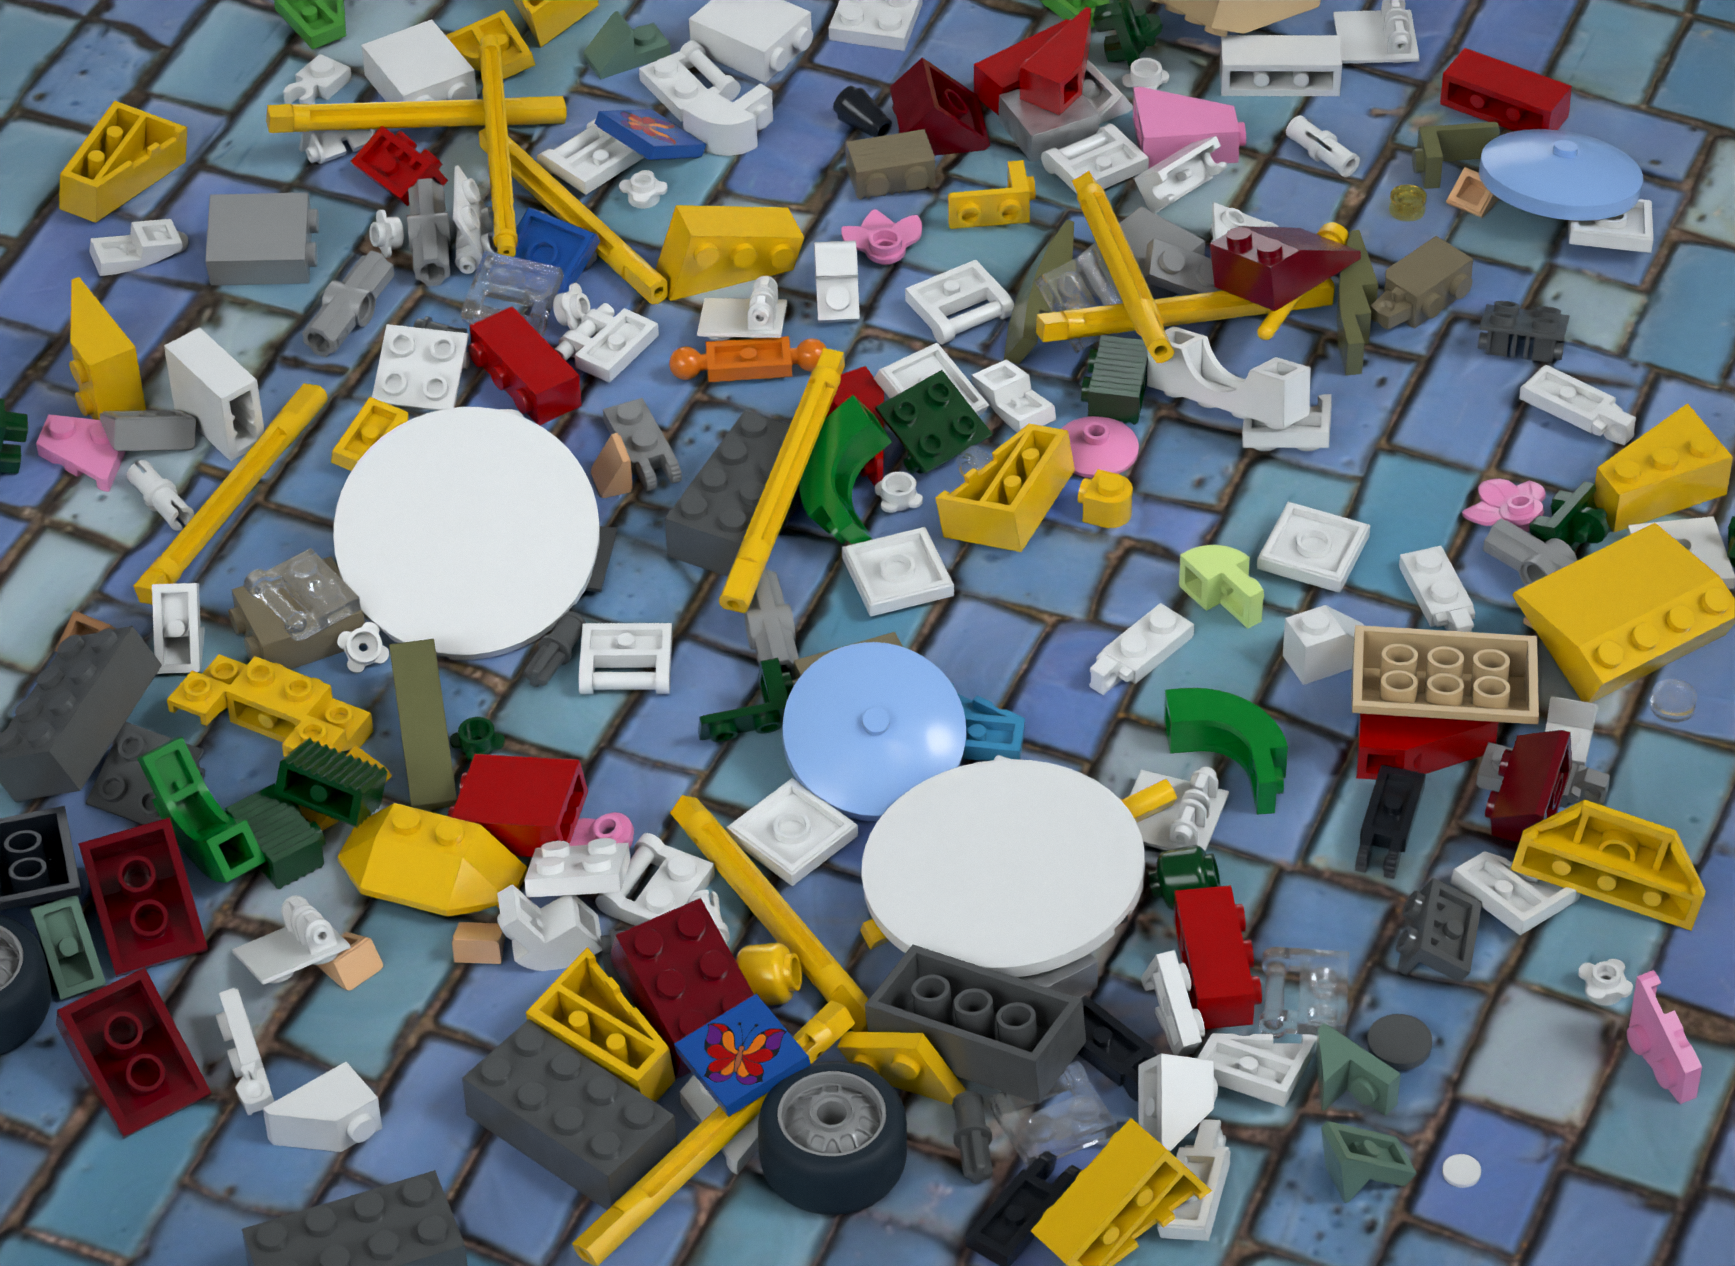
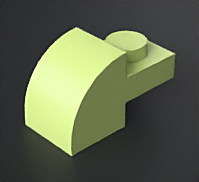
M1223 545L1199 546L1180 554L1179 587L1207 611L1221 604L1248 629L1262 622L1264 590L1256 579L1249 577V556L1237 549Z

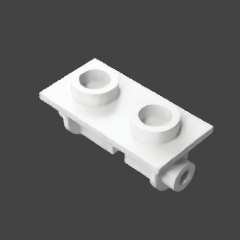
M378 129L302 132L299 150L300 152L306 151L311 163L318 162L323 164L346 155L347 150L342 143L343 141H348L353 152L362 149Z

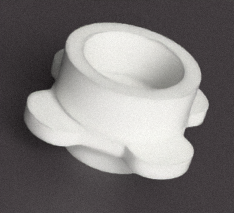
M1140 58L1131 64L1130 74L1123 76L1122 83L1126 87H1145L1157 90L1162 83L1169 81V73L1162 70V66L1157 60Z
M642 170L634 174L630 180H622L619 184V190L622 193H628L629 203L641 209L655 206L660 201V195L665 194L668 190L667 183L658 181L654 177V173L649 170Z
M378 210L376 212V222L370 225V240L374 247L380 248L385 258H390L392 250L402 247L404 240L403 226L398 217H386L385 210Z
M570 284L568 292L559 293L555 296L553 302L555 317L561 325L568 326L570 330H575L581 325V318L590 310V302L587 296L582 293L579 284Z
M892 472L875 485V493L880 495L882 499L881 509L883 511L894 513L896 511H904L909 507L918 508L922 505L923 497L916 492L917 482L912 475L905 472Z
M366 622L362 627L352 632L343 631L338 637L337 644L341 649H344L348 658L347 667L354 673L362 672L365 666L375 662L383 664L389 657L388 648L382 645L379 635L380 629L373 622ZM362 643L366 644L367 650L361 651L359 645Z
M1609 959L1596 965L1584 963L1579 968L1578 975L1586 982V996L1598 1005L1608 1006L1616 1004L1621 998L1631 995L1633 990V984L1626 980L1624 975L1625 964L1618 959Z

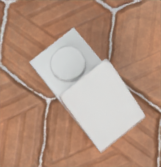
M199 583L152 584L154 655L162 664L157 674L190 673L192 670L201 672L205 627H200Z
M1551 696L1545 732L1555 730L1571 732L1572 762L1586 766L1598 704Z

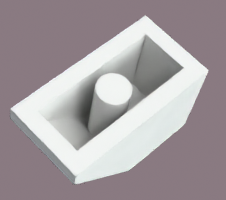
M1327 605L1285 618L1283 657L1303 685L1352 669L1355 625L1364 626L1363 623Z
M1161 1053L1138 1065L1139 1125L1169 1151L1214 1109V1102L1218 1093V1084L1214 1078V1061Z
M347 1062L340 1064L263 1108L268 1139L273 1145L342 1152L356 1143L366 1141L375 1132L382 1129L378 1097Z

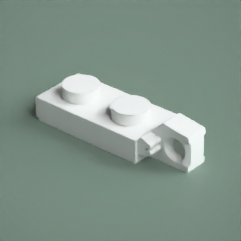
M1548 365L1543 366L1520 387L1519 399L1589 433L1598 436L1604 434L1607 440L1625 445L1634 437L1636 417L1624 412L1622 408L1616 405V397Z
M1442 546L1400 554V570L1430 627L1444 626L1447 631L1472 632V628H1474L1472 619H1475L1473 603Z
M1162 603L1158 604L1103 648L1097 655L1096 663L1090 667L1091 683L1089 687L1104 695L1121 680L1131 681L1136 684L1192 639L1194 624Z
M232 988L219 993L224 1012L216 1014L224 1041L234 1039L236 1047L227 1050L236 1078L243 1076L235 1089L248 1115H252V1113L263 1110L264 1107L275 1101L239 990Z
M1203 1119L1200 1122L1194 1145H1186L1185 1148L1179 1147L1176 1158L1212 1191L1201 1200L1193 1195L1172 1211L1176 1219L1164 1228L1157 1222V1229L1161 1238L1209 1241L1230 1166L1231 1152L1229 1147H1225L1226 1136L1222 1133L1220 1120Z

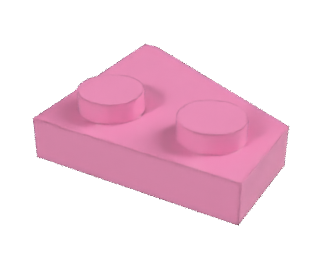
M49 414L36 442L38 456L53 464L62 465L66 471L77 477L83 473L96 480L98 489L107 492L112 487L126 451L113 449L101 421L95 419Z
M1652 970L1637 976L1630 1023L1627 1029V1039L1632 1050L1637 1055H1642L1653 1069L1659 1085L1664 1089H1668L1679 1104H1683L1697 1098L1702 1065L1685 1036L1683 1026L1675 1010L1667 1014L1663 1013L1656 998L1657 986L1661 984V981L1656 972Z

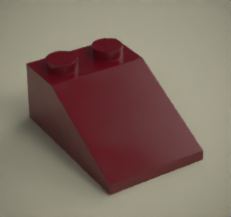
M1238 226L1230 229L1225 235L1210 243L1214 287L1273 311L1282 308L1361 259V251L1302 228Z
M170 817L78 843L116 977L136 972L144 967L147 969L208 951Z
M145 967L57 1010L56 1026L78 1068L123 1139L211 1096V1090Z

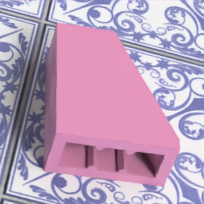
M1133 87L1132 119L1138 148L1149 157L1148 169L1190 143L1214 136L1217 137L1221 146L1210 153L1212 160L1217 164L1221 161L1238 163L1239 146L1246 145V129L1244 122H1238L1234 106L1145 87Z

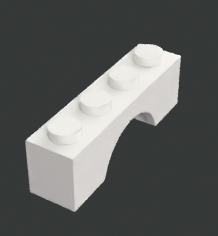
M1174 326L1165 330L1175 352L1171 359L1164 363H1156L1147 350V386L1162 390L1167 396L1188 398L1197 401L1198 405L1205 408H1220L1232 412V415L1237 418H1252L1265 422L1272 429H1287L1293 423L1309 415L1311 367L1275 357L1251 369L1247 378L1242 379L1228 372L1219 363L1211 349L1207 336Z

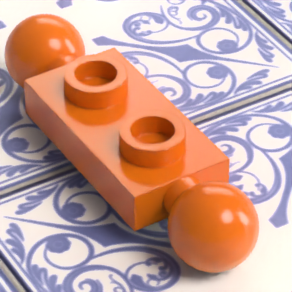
M789 336L781 338L705 342L706 354H700L697 350L688 346L676 349L670 357L669 367L673 375L682 380L693 379L704 370L708 371V382L792 377V365L798 364L803 370L812 372L818 363L823 348L827 347L822 341L809 338L803 340L797 348H790Z

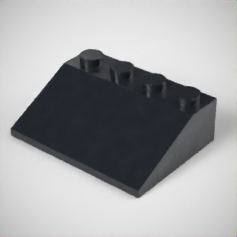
M65 806L0 818V911L82 894Z

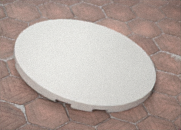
M456 407L426 413L413 418L382 436L366 451L349 474L341 491L334 518L333 539L340 575L348 591L353 593L363 611L364 617L368 621L375 623L381 631L397 643L434 639L436 655L446 656L453 660H475L506 654L536 641L552 630L574 604H577L592 576L600 543V525L597 503L589 479L575 456L557 437L538 424L510 412L483 407Z
M1018 759L991 760L968 764L942 772L916 785L899 797L880 817L869 835L863 853L861 875L865 901L875 924L884 936L904 953L913 944L1017 978L1048 972L1083 958L1108 941L1115 934L1114 929L1123 921L1126 915L1132 914L1139 901L1143 889L1145 851L1141 832L1129 809L1113 792L1096 780L1067 767L1047 762Z

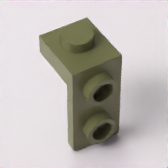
M1484 122L1419 127L1417 149L1412 151V166L1414 173H1420L1424 189L1440 188L1443 161L1481 159L1482 150L1485 145L1499 136L1500 128L1498 123Z

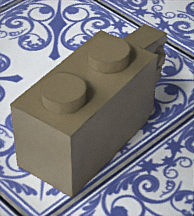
M1438 236L1433 237L1386 269L1384 293L1370 305L1371 320L1378 322L1381 327L1387 330L1403 322L1415 329L1429 318L1436 317L1442 309L1455 300L1462 299L1470 291L1472 286L1473 259Z

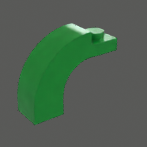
M854 395L843 402L825 419L800 480V495L806 513L829 535L832 533L841 544H844L847 540L851 544L873 540L853 507L852 490L855 480L865 464L892 442L876 416Z
M1208 688L1166 689L1164 725L1170 754L1206 751L1219 753L1233 759L1241 765L1249 777L1257 815L1275 813L1276 794L1284 793L1283 778H1286L1288 745L1282 730L1271 716L1254 703L1228 692Z
M176 737L137 758L155 794V798L151 800L161 819L170 817L177 844L203 874L216 882L227 883L266 862L247 819H234L230 817L219 806L208 790L183 737Z

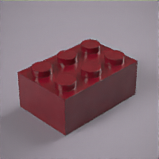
M701 898L615 935L610 960L637 1009L669 1047L675 1079L691 1073V1070L677 1054L674 1043L752 997L754 993Z

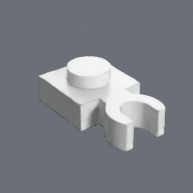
M319 54L295 74V83L285 87L283 91L285 104H292L293 101L299 99L300 104H315V99L318 96L325 100L330 99L352 80L351 67Z

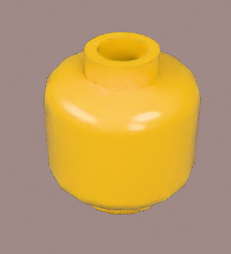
M784 944L748 945L738 952L736 962L754 995L757 994L766 1006L786 1004L792 999L794 991L800 990L802 969L799 957L796 953H790Z

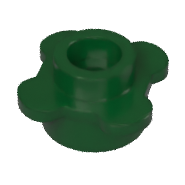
M472 717L460 724L458 732L452 734L450 743L453 748L461 749L466 754L467 760L472 762L475 754L489 755L492 750L501 749L505 744V738L503 734L495 733L493 723L487 718Z

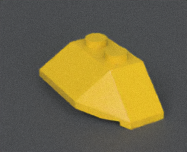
M1585 799L1523 830L1510 869L1563 888L1575 889L1580 894L1692 931L1706 893L1676 830Z
M393 803L371 815L358 828L354 827L338 854L339 864L345 869L360 894L447 917L479 912L495 905L499 908L497 893L512 884L517 889H520L528 871L527 866L482 825Z

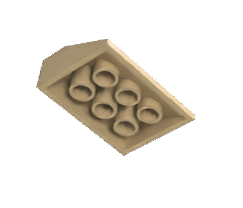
M1150 0L1166 4V10L1185 15L1184 20L1205 26L1204 31L1222 37H1227L1228 31L1245 34L1319 7L1321 0Z
M1355 625L1351 674L1352 713L1538 724L1537 636Z

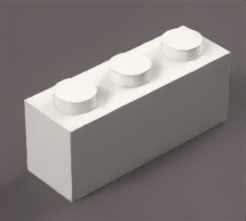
M1340 35L1221 36V96H1340L1342 74Z

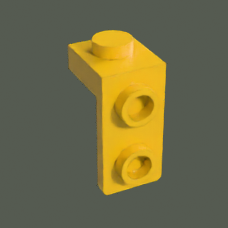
M1024 160L1007 161V188L949 193V228L1030 223V201L1036 199L1034 176L1026 175Z

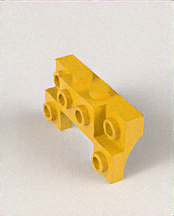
M218 654L202 674L192 670L167 698L169 712L175 713L178 709H182L199 716L201 724L208 726L221 711L228 708L230 722L283 742L284 757L308 738H311L313 743L319 741L321 746L327 744L330 749L335 747L337 752L350 750L355 745L360 748L374 732L371 712L334 699L331 685L324 683L318 678L308 677L287 669L279 663H272L256 656L248 664H244Z

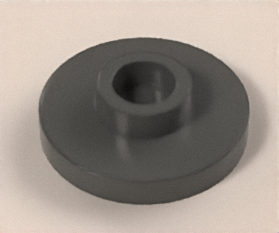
M1391 1014L1379 1018L1372 1024L1368 1031L1367 1048L1369 1053L1393 1069L1409 1070L1420 1066L1429 1058L1432 1050V1035L1429 1028L1419 1019L1405 1014Z

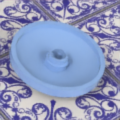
M1531 129L1500 135L1485 145L1479 164V176L1482 183L1496 197L1521 210L1563 220L1590 221L1621 215L1637 204L1643 184V174L1640 167L1623 151L1589 136L1559 130Z
M864 642L844 646L829 652L811 664L803 672L790 692L782 724L784 754L795 779L807 790L827 802L846 817L871 822L878 821L884 812L911 788L935 775L959 767L966 741L964 710L955 688L945 674L931 661L912 650L880 642Z

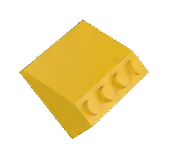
M1656 523L1573 562L1512 594L1580 700L1589 703L1725 636L1735 624V598L1721 577Z

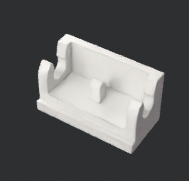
M1216 136L1190 143L1134 178L1149 211L1153 213L1159 212L1212 179L1213 175H1217L1227 168L1226 162L1221 161L1217 164L1211 158L1210 153L1221 146Z

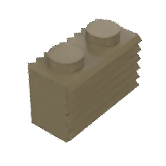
M925 129L846 142V168L856 197L860 200L864 196L869 199L871 196H885L887 193L893 195L896 191L898 193H901L903 190L909 192L910 190H924L927 186L932 189L935 186V155L931 149V144H929V139H927Z

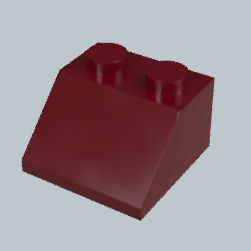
M923 57L889 87L893 101L892 109L896 115L899 127L898 133L925 129L927 139H929V144H931V149L935 156L984 151L991 146L978 95Z
M1555 730L1517 735L1513 750H1504L1498 775L1504 778L1499 792L1491 791L1485 809V817L1490 818L1493 836L1519 843L1523 830L1558 813L1572 769L1571 732Z

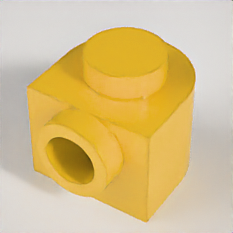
M1097 469L1093 479L1084 478L1078 491V503L1083 504L1082 522L1104 528H1117L1125 525L1132 516L1133 487L1131 482L1120 474Z

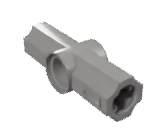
M432 178L418 179L413 187L408 188L410 215H407L410 252H413V269L415 279L421 280L426 286L441 285L445 278L450 277L448 249L451 248L448 212H445V194L443 185L435 183Z
M370 251L359 259L342 282L334 280L327 286L322 298V308L302 332L304 343L312 349L314 354L327 357L330 353L336 352L356 325L365 327L370 322L375 311L377 297L394 277L393 264L388 262L383 254Z
M1502 518L1491 527L1488 536L1484 539L1483 551L1517 570L1525 586L1577 561L1574 551L1564 541L1551 538L1547 542H1543Z
M765 566L748 611L745 613L748 643L751 650H756L759 667L762 660L778 658L782 673L789 672L791 680H794V660L799 659L795 645V626L791 606L789 603H784L777 573L768 570Z

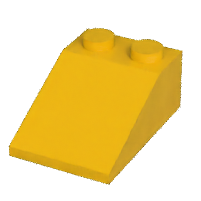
M81 278L71 279L70 343L74 360L69 362V367L79 387V392L75 393V399L81 413L84 416L90 415L92 419L100 420V413H103V411L146 410L136 347Z

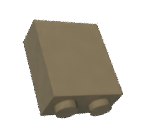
M331 556L231 589L234 608L228 610L229 618L237 635L243 633L245 636L244 645L250 661L256 656L272 663H279L291 670L344 652V649H341L337 644L339 635L343 631L352 632L362 627L365 623L362 609L353 593L349 592L346 588L339 569Z

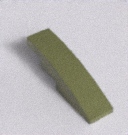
M1067 219L1048 241L1031 265L1022 283L1008 325L1004 360L1007 359L1018 365L1038 343V335L1036 334L1037 314L1055 312V305L1071 287L1074 222Z
M1351 230L1346 246L1361 251V259L1341 271L1338 291V347L1346 376L1362 374L1364 345L1369 344L1370 305L1377 300L1378 281L1360 230Z
M434 639L389 644L411 807L424 811L451 807L456 804L457 797Z

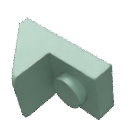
M615 11L583 53L584 59L601 80L671 55V47L654 22L632 29L622 15Z
M78 896L60 898L29 908L45 956L48 974L59 999L61 1000L105 985V978Z
M1323 1023L1318 1028L1315 1058L1321 1110H1326L1348 1090L1359 1102L1364 1105H1370L1386 1116L1398 1105L1401 1074L1326 1023Z
M1327 1121L1321 1127L1326 1169L1344 1203L1350 1202L1370 1179L1376 1182H1386L1405 1187L1417 1174L1396 1136Z

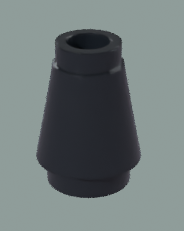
M848 86L840 92L834 102L833 110L837 113L838 120L870 136H885L892 127V121L887 118L885 113L863 88Z

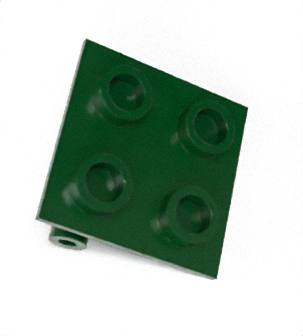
M943 370L875 407V410L908 451V457L904 459V466L911 474L915 472L927 474L993 435Z

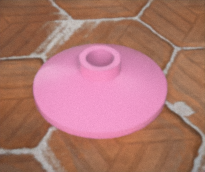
M1090 416L1073 420L1061 428L1068 430L1075 467L1073 474L1077 476L1093 478L1097 469L1121 474L1129 469L1137 459L1139 451L1138 439L1135 433L1120 421L1106 417Z

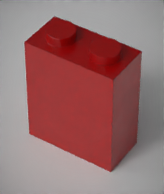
M475 754L468 772L462 774L456 804L449 808L447 816L482 825L515 856L533 857L536 848H541L543 844L552 841H566L570 844L588 794L580 760Z

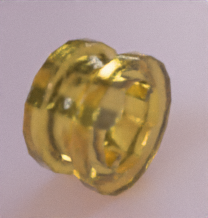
M1406 184L1399 185L1391 190L1389 211L1394 218L1410 222L1421 219L1424 216L1427 195L1422 188Z

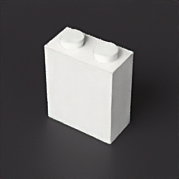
M710 0L689 18L690 41H697L705 49V55L708 58L764 83L782 71L802 51H805L813 39L811 12L785 0Z
M432 19L361 45L365 76L386 102L477 99L474 69Z
M200 327L164 345L174 409L193 416L196 419V429L230 461L246 454L265 432L257 379Z

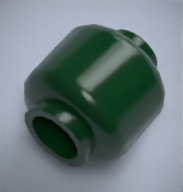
M1198 845L1161 852L1156 862L1157 869L1149 871L1150 886L1154 898L1163 897L1167 907L1173 911L1176 890L1221 886L1214 854H1206L1205 850Z

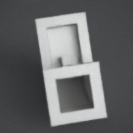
M759 84L735 102H731L714 91L708 90L682 108L683 129L706 143L704 151L711 154L732 156L752 151L758 147L757 132L773 122L772 90Z
M856 240L814 242L818 323L860 321Z
M513 884L497 893L500 914L497 917L498 924L505 936L512 940L514 961L521 966L537 971L568 968L587 947L594 955L602 951L598 914L576 895H563L544 907L539 908Z

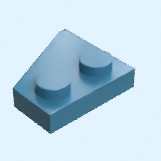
M958 694L966 720V741L962 758L991 761L997 755L1020 760L1025 734V718L1007 709H999L991 701L978 695L972 701Z

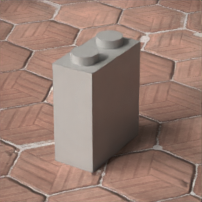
M308 192L210 195L205 260L210 284L309 283L310 267H317L316 242H311L312 233H319L318 209H311Z
M1142 206L1119 223L1142 274L1144 273L1147 244L1154 238L1205 256V240ZM1095 242L1078 255V287L1110 305L1121 304L1123 301ZM1147 283L1154 299L1174 297L1177 294Z

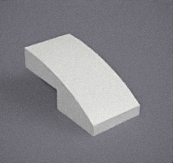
M171 219L137 221L131 223L130 235L91 238L89 252L99 275L106 276L140 269L168 258L182 250V241Z
M1007 359L971 375L972 382L982 397L1014 431L1019 432L1029 423L1044 426L1056 420L1055 406L1031 389L1029 374Z

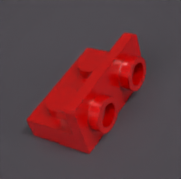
M383 126L376 131L350 161L360 172L406 206H409L408 188L413 187L418 179L432 178L443 186L448 182V179L439 170L443 164L431 152L424 149L419 153L415 150L417 148L416 143L406 134L399 130L394 135Z

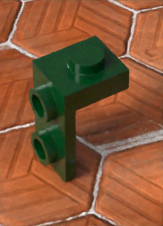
M778 658L760 661L758 681L764 704L700 716L698 725L700 740L711 739L713 742H725L737 737L738 733L756 730L757 733L765 734L774 732L782 727L786 702L793 684L790 673H782Z

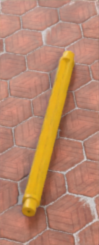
M489 34L481 38L478 55L480 58L481 79L483 81L484 116L494 216L493 239L498 256L502 259H511L516 255L518 235L516 233L515 211L513 208L514 199L501 60L502 49L498 45L497 37Z

